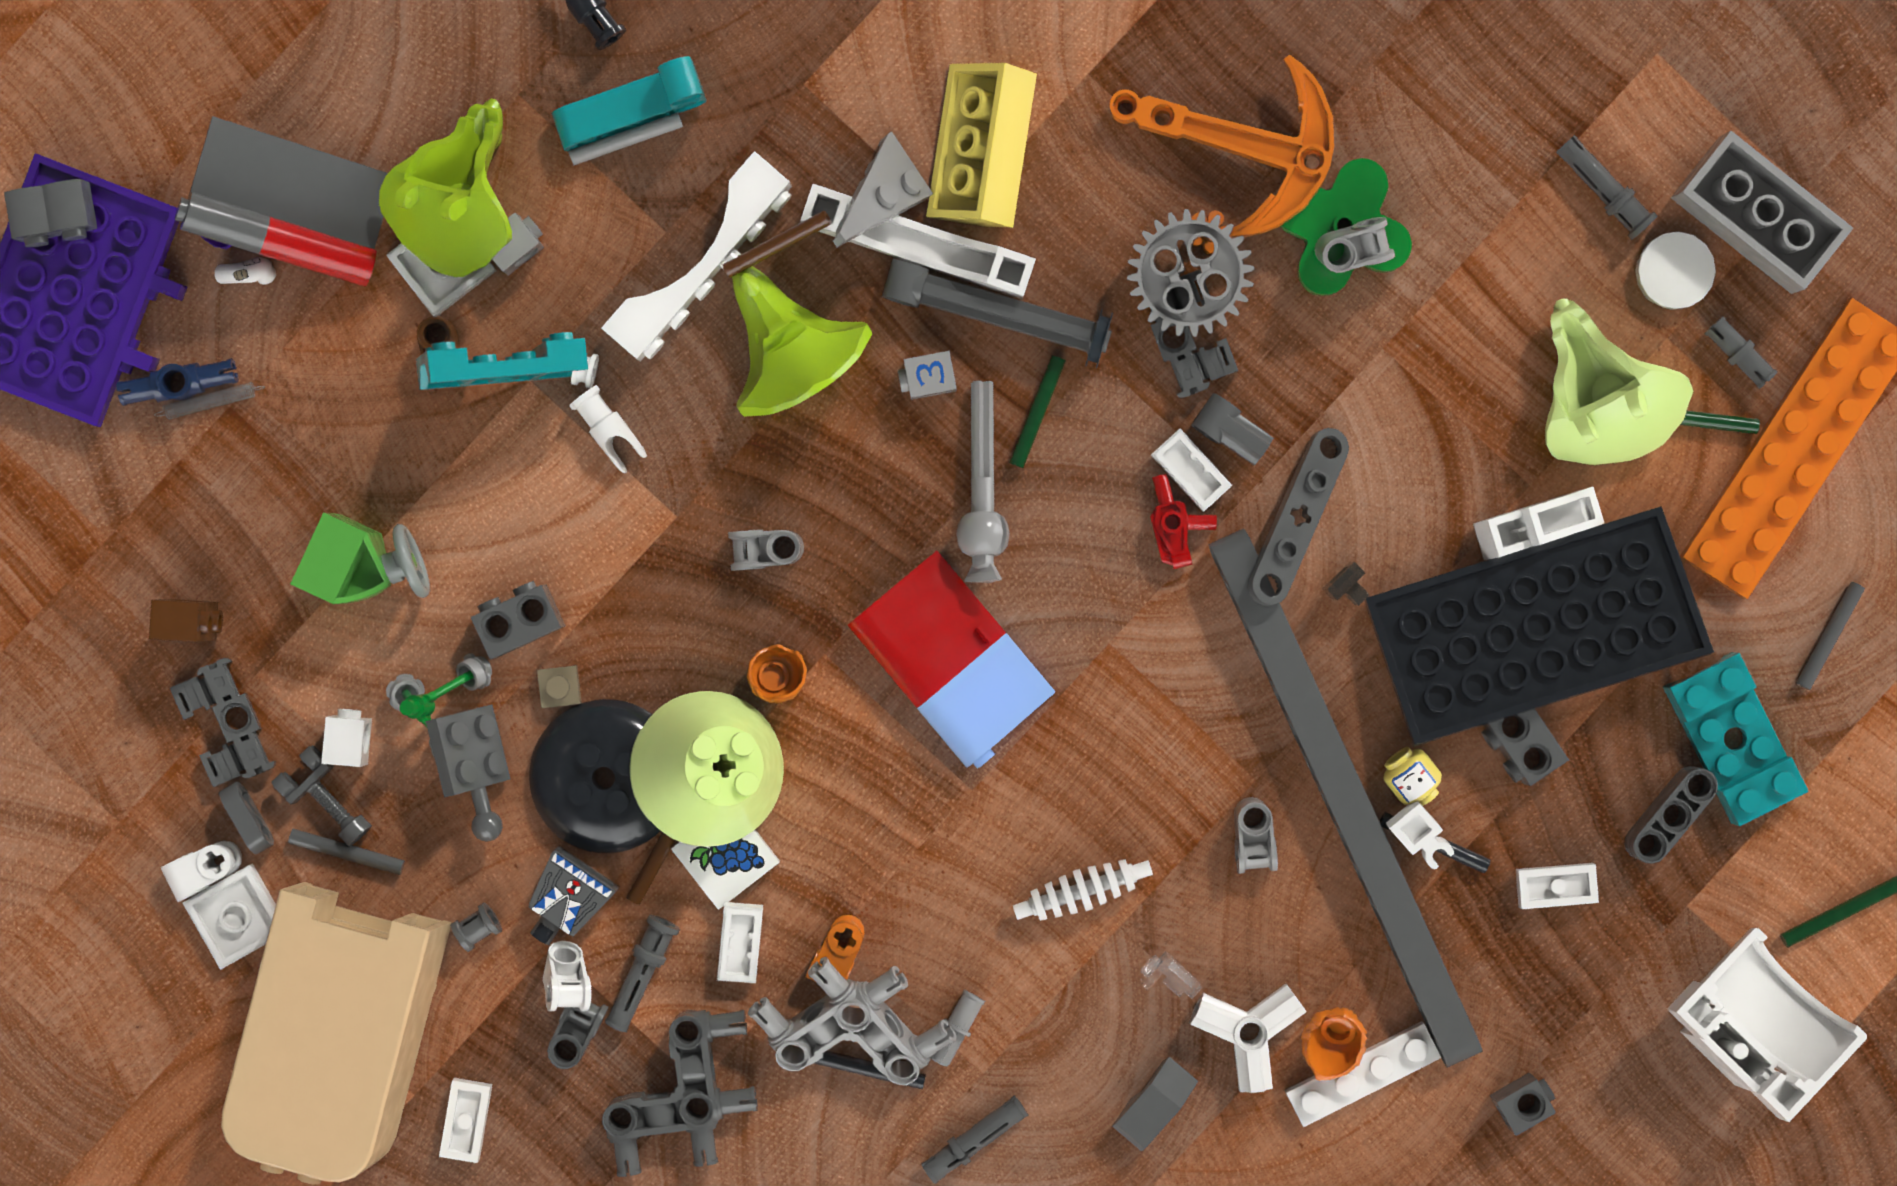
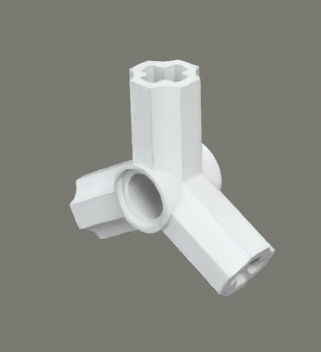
M1284 984L1249 1011L1241 1010L1202 993L1193 1009L1189 1023L1234 1043L1239 1092L1256 1093L1273 1089L1268 1040L1307 1011L1288 985ZM1247 1023H1255L1259 1025L1257 1037L1249 1041L1241 1039V1028Z

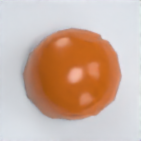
M776 644L759 650L749 661L746 679L754 695L766 702L779 704L794 699L803 689L807 667L799 651Z

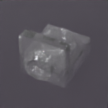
M1166 951L1160 958L1156 954L1153 955L1140 970L1143 974L1140 982L1146 990H1149L1162 974L1166 976L1163 983L1179 997L1185 993L1193 999L1202 989L1201 983Z

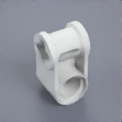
M221 841L206 846L194 853L191 852L162 866L161 870L177 902H180L209 888L211 884L237 871L242 862V854L236 844L230 841ZM222 854L225 861L217 866L214 859Z
M557 941L551 944L548 949L543 974L547 1010L555 1011L557 1007H579L581 1011H588L591 1004V982L589 976H587L581 948L570 941Z

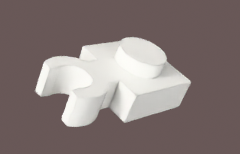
M1418 801L1408 804L1386 822L1388 828L1412 855L1422 848L1423 858L1433 869L1439 867L1432 857L1436 850L1444 849L1450 856L1454 854L1453 848L1446 839L1436 837L1443 830Z

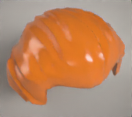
M1335 1007L1334 1009L1316 1012L1312 1016L1311 1021L1305 1025L1301 1035L1302 1055L1312 1069L1316 1080H1331L1345 1076L1360 1065L1367 1049L1365 1041L1368 1038L1366 1037V1029L1357 1015L1353 1013V1010Z

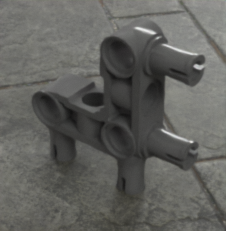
M685 1010L680 1012L669 1028L670 1058L675 1060L678 1082L673 1091L647 1095L644 1091L633 1092L616 1097L609 1103L603 1114L602 1123L606 1130L607 1139H609L610 1143H614L617 1165L616 1173L618 1177H626L628 1172H630V1176L642 1172L636 1139L642 1136L686 1131L691 1135L694 1166L701 1167L704 1165V1150L707 1166L718 1163L713 1129L717 1127L718 1121L724 1118V1114L758 1111L757 1099H755V1086L722 1092L720 1088H717L711 1042H713V1038L740 1034L747 1035L745 1010L711 1015L706 1010ZM683 1021L693 1022L698 1028V1035L691 1039L683 1037L679 1033L678 1024ZM693 1098H701L706 1101L709 1110L705 1114L697 1115L689 1109L688 1102ZM617 1108L626 1109L631 1115V1122L626 1125L616 1123L612 1117V1111Z

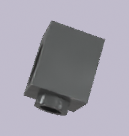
M1530 1073L1489 1095L1508 1129L1515 1136L1556 1113L1550 1103L1556 1099L1551 1088L1544 1079L1538 1081ZM1528 1093L1533 1094L1534 1104L1532 1107L1525 1111L1518 1110L1517 1104L1520 1097Z

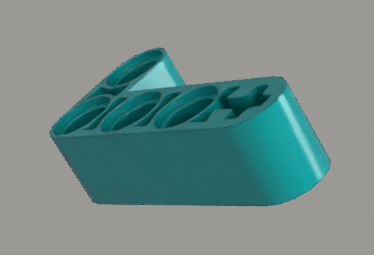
M684 56L670 60L658 66L657 70L659 73L554 110L551 115L564 151H570L677 112L682 113L704 104L707 99L691 57Z

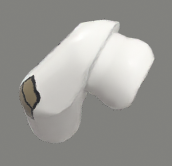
M262 257L235 264H220L215 269V279L220 284L252 283L258 281L260 284L266 285L271 283L276 277V270L272 267V262Z

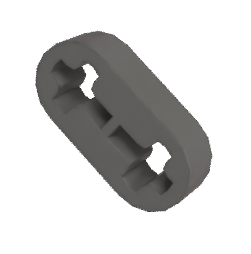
M235 782L219 792L221 802L249 850L257 855L273 846V836L245 787L240 782Z

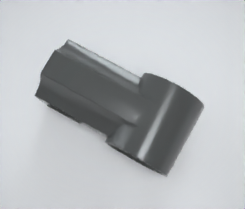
M1213 393L1191 426L1217 444L1222 443L1253 466L1256 465L1274 438L1240 415L1241 411L1229 401Z

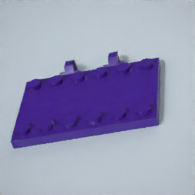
M35 153L22 188L42 186L72 179H82L90 182L97 229L86 231L87 237L83 239L63 240V236L59 235L48 238V245L25 247L24 242L12 239L8 222L0 243V390L93 426L101 427L122 372L131 375L134 366L148 372L156 371L159 364V358L137 350L140 341L135 339L149 300L156 301L158 294L162 293L183 301L187 291V286L169 280L168 277L171 270L162 267L180 222L175 220L177 208Z

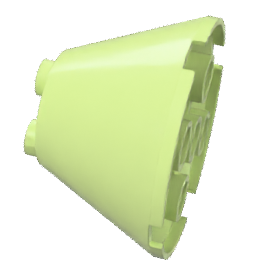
M715 691L688 693L676 697L659 707L637 734L632 747L629 766L633 794L646 818L668 837L685 844L703 847L735 842L759 827L773 810L778 800L784 774V762L780 743L765 717L744 700L730 694ZM713 763H717L718 771L713 770Z

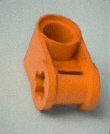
M849 914L836 918L822 946H819L810 967L815 962L822 966L820 959L827 957L830 963L847 980L865 934L864 925L861 920ZM846 928L853 931L852 938H849L847 943L840 940L841 933ZM807 971L805 977L808 978V979H810V980H812V981H814L813 978H810V977H809L808 971Z

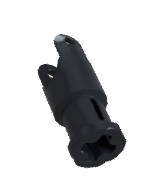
M565 0L567 8L577 22L584 24L595 38V46L598 50L611 46L626 32L623 24L618 25L605 8L607 5L605 0Z

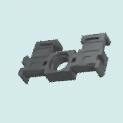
M1199 269L1181 276V279H1188L1190 281L1196 302L1201 301L1203 306L1205 304L1204 298L1201 300L1194 282L1197 280L1196 276L1202 273ZM1205 283V290L1209 294L1208 288ZM1175 287L1168 295V303L1176 310L1185 308L1190 300L1188 291L1183 287ZM1158 317L1155 320L1156 323L1150 325L1164 362L1170 360L1182 391L1176 394L1178 397L1185 398L1208 389L1210 382L1203 383V380L1207 378L1213 381L1239 371L1226 338L1217 341V347L1205 351L1204 347H1201L1199 352L1192 354V351L1197 350L1189 326L1184 328L1185 341L1182 346L1172 349L1168 348L1163 342V333L1165 332L1161 330L1163 318ZM1221 346H1222V350H1223V353H1224V355H1225L1226 361H1227V363H1228L1227 366H1226V364H1225V361H1224V359H1223L1222 353H1221L1220 348H1219V347H1221Z
M222 658L211 665L198 669L197 675L204 674L205 676L202 679L196 676L170 687L183 720L192 718L194 710L203 706L208 710L211 709L210 705L216 703L217 705L212 707L224 737L227 743L234 742L230 746L228 744L222 745L224 750L211 755L210 751L199 755L213 787L241 776L240 771L246 770L247 773L242 774V777L251 778L274 768L277 763L276 761L269 762L256 732L261 730L262 727L247 693L240 695L227 666V664L233 662L229 658ZM233 707L243 708L248 715L247 724L238 730L231 728L226 721V715Z

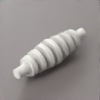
M1126 859L1118 861L1120 870L1113 871L1111 863L1103 864L1105 875L1102 876L1098 875L1095 866H1090L1087 868L1091 879L1084 881L1080 869L1074 870L1072 872L1076 881L1075 885L1069 886L1066 875L1058 878L1062 888L1060 890L1054 891L1050 881L1044 884L1047 894L1040 896L1037 888L1030 891L1032 897L1029 900L1013 905L1016 918L1019 920L1031 915H1038L1040 921L1046 920L1045 911L1053 909L1055 918L1061 917L1063 915L1060 906L1067 904L1070 914H1076L1078 911L1075 901L1082 899L1086 911L1092 910L1093 906L1089 896L1096 894L1101 906L1107 903L1104 893L1106 890L1111 889L1114 899L1121 896L1119 889L1121 885L1125 884L1128 892L1134 890V883L1137 880L1153 875L1150 863L1147 860L1131 865L1127 864Z

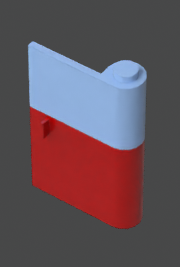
M937 550L847 625L966 768L974 764L978 769L995 755L991 748L1055 693V690Z

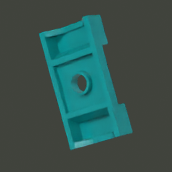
M573 332L550 334L549 338H543L542 344L533 348L532 351L512 353V356L506 357L504 361H497L496 354L474 356L473 360H468L467 348H456L455 342L431 344V347L425 348V353L416 358L419 390L572 377V371L588 370L585 338L573 339Z
M1730 652L1724 655L1717 663L1690 677L1668 683L1663 686V689L1703 768L1712 772L1716 777L1718 783L1716 794L1731 824L1742 826L1809 792L1793 758L1787 756L1754 691L1757 687L1740 653ZM1736 727L1741 731L1743 740L1739 747L1729 749L1724 743V735L1727 730Z

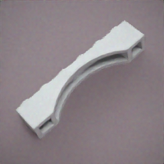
M754 151L729 180L728 203L724 221L714 243L703 259L684 277L668 287L644 296L627 298L601 329L640 362L645 356L648 359L653 358L665 343L661 337L670 327L676 330L690 314L687 307L695 298H698L700 301L703 300L713 289L716 283L712 279L721 268L723 269V264L741 255L737 250L746 239L753 242L766 227L763 220L772 209L778 213L786 205L792 196L788 192L792 187L790 181Z
M812 184L800 221L803 222L825 210L832 224L818 232L836 237V229L840 221L847 215L851 207L849 203L852 197ZM899 215L848 241L1020 300L1023 299L1036 260L1035 258L1000 246L945 232Z

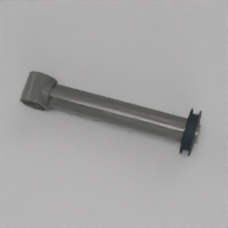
M892 259L881 296L906 306L918 308L920 304L1085 351L1088 354L1085 366H1087L1088 361L1097 363L1096 369L1102 352L1106 353L1112 332L1109 330L1113 313L1108 318L1101 316L1103 311L1101 310L1098 321L1094 322L930 275L927 268L897 259Z

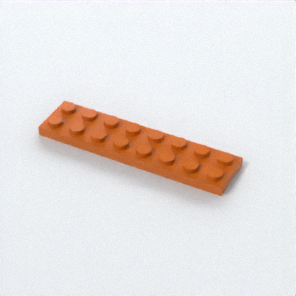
M1854 298L1847 299L1681 553V559L1742 599L1749 598L1897 372V327Z

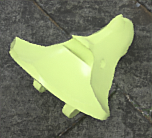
M1569 299L1556 301L1550 322L1553 332L1552 339L1558 353V366L1553 383V401L1545 427V442L1551 455L1559 460L1600 465L1631 461L1662 446L1685 418L1687 407L1693 394L1689 378L1681 372L1639 361L1629 356L1607 340L1591 317L1578 304Z

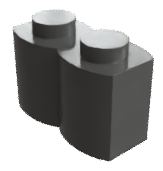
M65 180L4 192L11 237L13 240L24 242L25 247L48 245V238L59 235L63 236V240L83 239L87 237L86 231L97 229L90 182L85 180Z

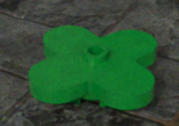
M1358 158L1346 163L1337 173L1330 190L1320 188L1304 210L1280 226L1285 232L1304 240L1305 248L1298 262L1297 274L1302 286L1314 295L1329 296L1337 293L1347 284L1354 270L1342 273L1330 271L1315 255L1317 240L1328 232L1338 230L1337 223L1339 220L1344 219L1350 226H1353L1363 220L1386 217L1380 213V208L1388 191V178L1384 169L1375 161ZM1386 217L1388 225L1385 226V232L1389 248L1394 249L1395 257L1383 263L1364 266L1375 272L1386 273L1396 270L1407 261L1411 253L1412 241L1408 230L1401 223L1389 217ZM1336 243L1329 249V261H1336L1342 257L1344 253V245L1342 243Z

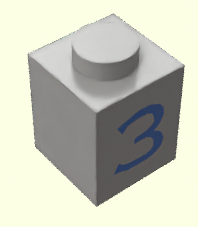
M950 351L904 359L905 368L898 370L901 391H910L911 400L957 391Z

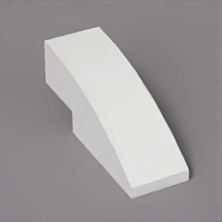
M1589 487L1473 523L1483 558L1484 560H1489L1532 546L1541 545L1605 523L1594 487Z

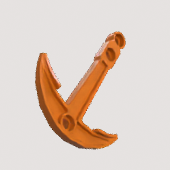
M1291 55L1284 58V63L1295 88L1298 113H1303L1300 134L1297 137L1191 112L1186 106L1152 96L1140 99L1131 90H1120L1110 100L1111 115L1119 123L1128 124L1135 122L1139 129L1174 139L1186 138L1283 170L1287 173L1277 195L1275 196L1271 193L1255 213L1235 226L1231 232L1232 237L1262 234L1283 225L1307 207L1324 184L1330 169L1334 152L1332 112L1324 91L1314 75ZM1123 103H1129L1132 105L1133 110L1130 114L1123 115L1118 111L1119 106ZM1167 114L1170 117L1169 123L1166 125L1157 124L1155 121L1157 115ZM1311 156L1317 158L1319 165L1314 169L1307 168L1304 164L1306 158Z

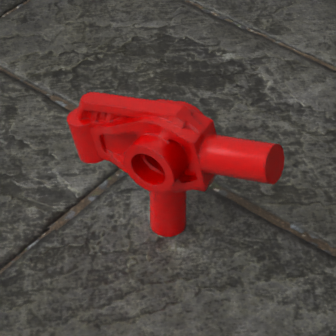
M1167 473L1152 477L1159 506L1155 507L1150 519L1161 562L1172 565L1173 569L1192 565L1187 544L1188 530H1216L1217 516L1188 515L1185 503L1174 501Z

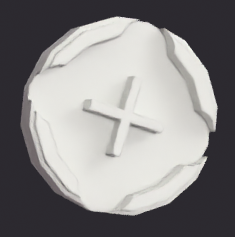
M1679 231L1662 234L1647 243L1642 250L1643 252L1640 254L1635 269L1637 285L1645 298L1652 303L1670 310L1688 308L1702 300L1711 289L1716 273L1714 257L1707 245L1696 236Z

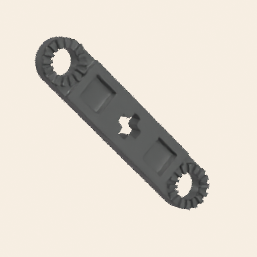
M1326 428L1312 435L1308 441L1305 453L1296 468L1256 560L1255 568L1248 579L1249 585H1247V588L1249 589V595L1259 605L1270 606L1282 602L1291 588L1348 456V441L1345 435L1337 429ZM1323 438L1332 439L1331 441L1335 442L1334 445L1337 446V452L1333 459L1325 457L1320 450V443ZM1301 508L1303 510L1301 516L1306 519V522L1296 526L1294 524L1295 517L1290 513ZM1264 575L1272 576L1276 580V588L1278 589L1272 597L1266 596L1261 591L1260 581Z

